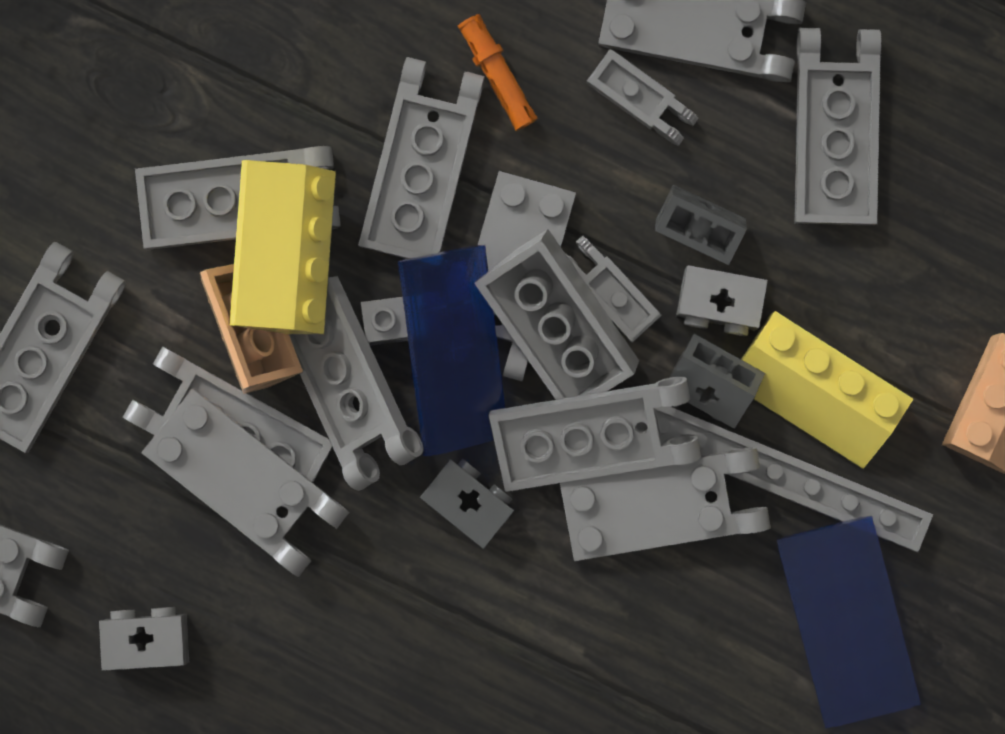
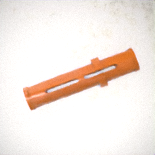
M476 14L461 22L457 27L475 56L472 60L476 67L480 66L483 73H485L498 100L509 116L515 131H519L538 120L501 54L504 52L500 44L495 43L481 15Z

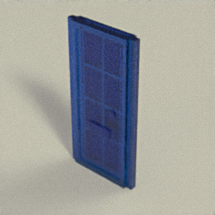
M485 245L469 246L398 261L420 434L423 444V456L439 455L494 441L489 414L491 410L505 408L494 312L474 284L488 272Z
M872 516L860 517L776 539L825 728L837 727L921 705Z

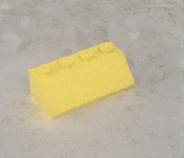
M242 161L229 325L284 334H324L336 171L304 164Z
M776 311L768 316L741 359L765 373L754 397L755 401L864 469L893 433L913 401V398Z

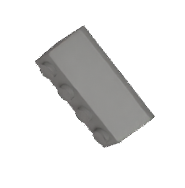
M549 229L513 251L474 283L556 400L606 392L635 374L639 359Z

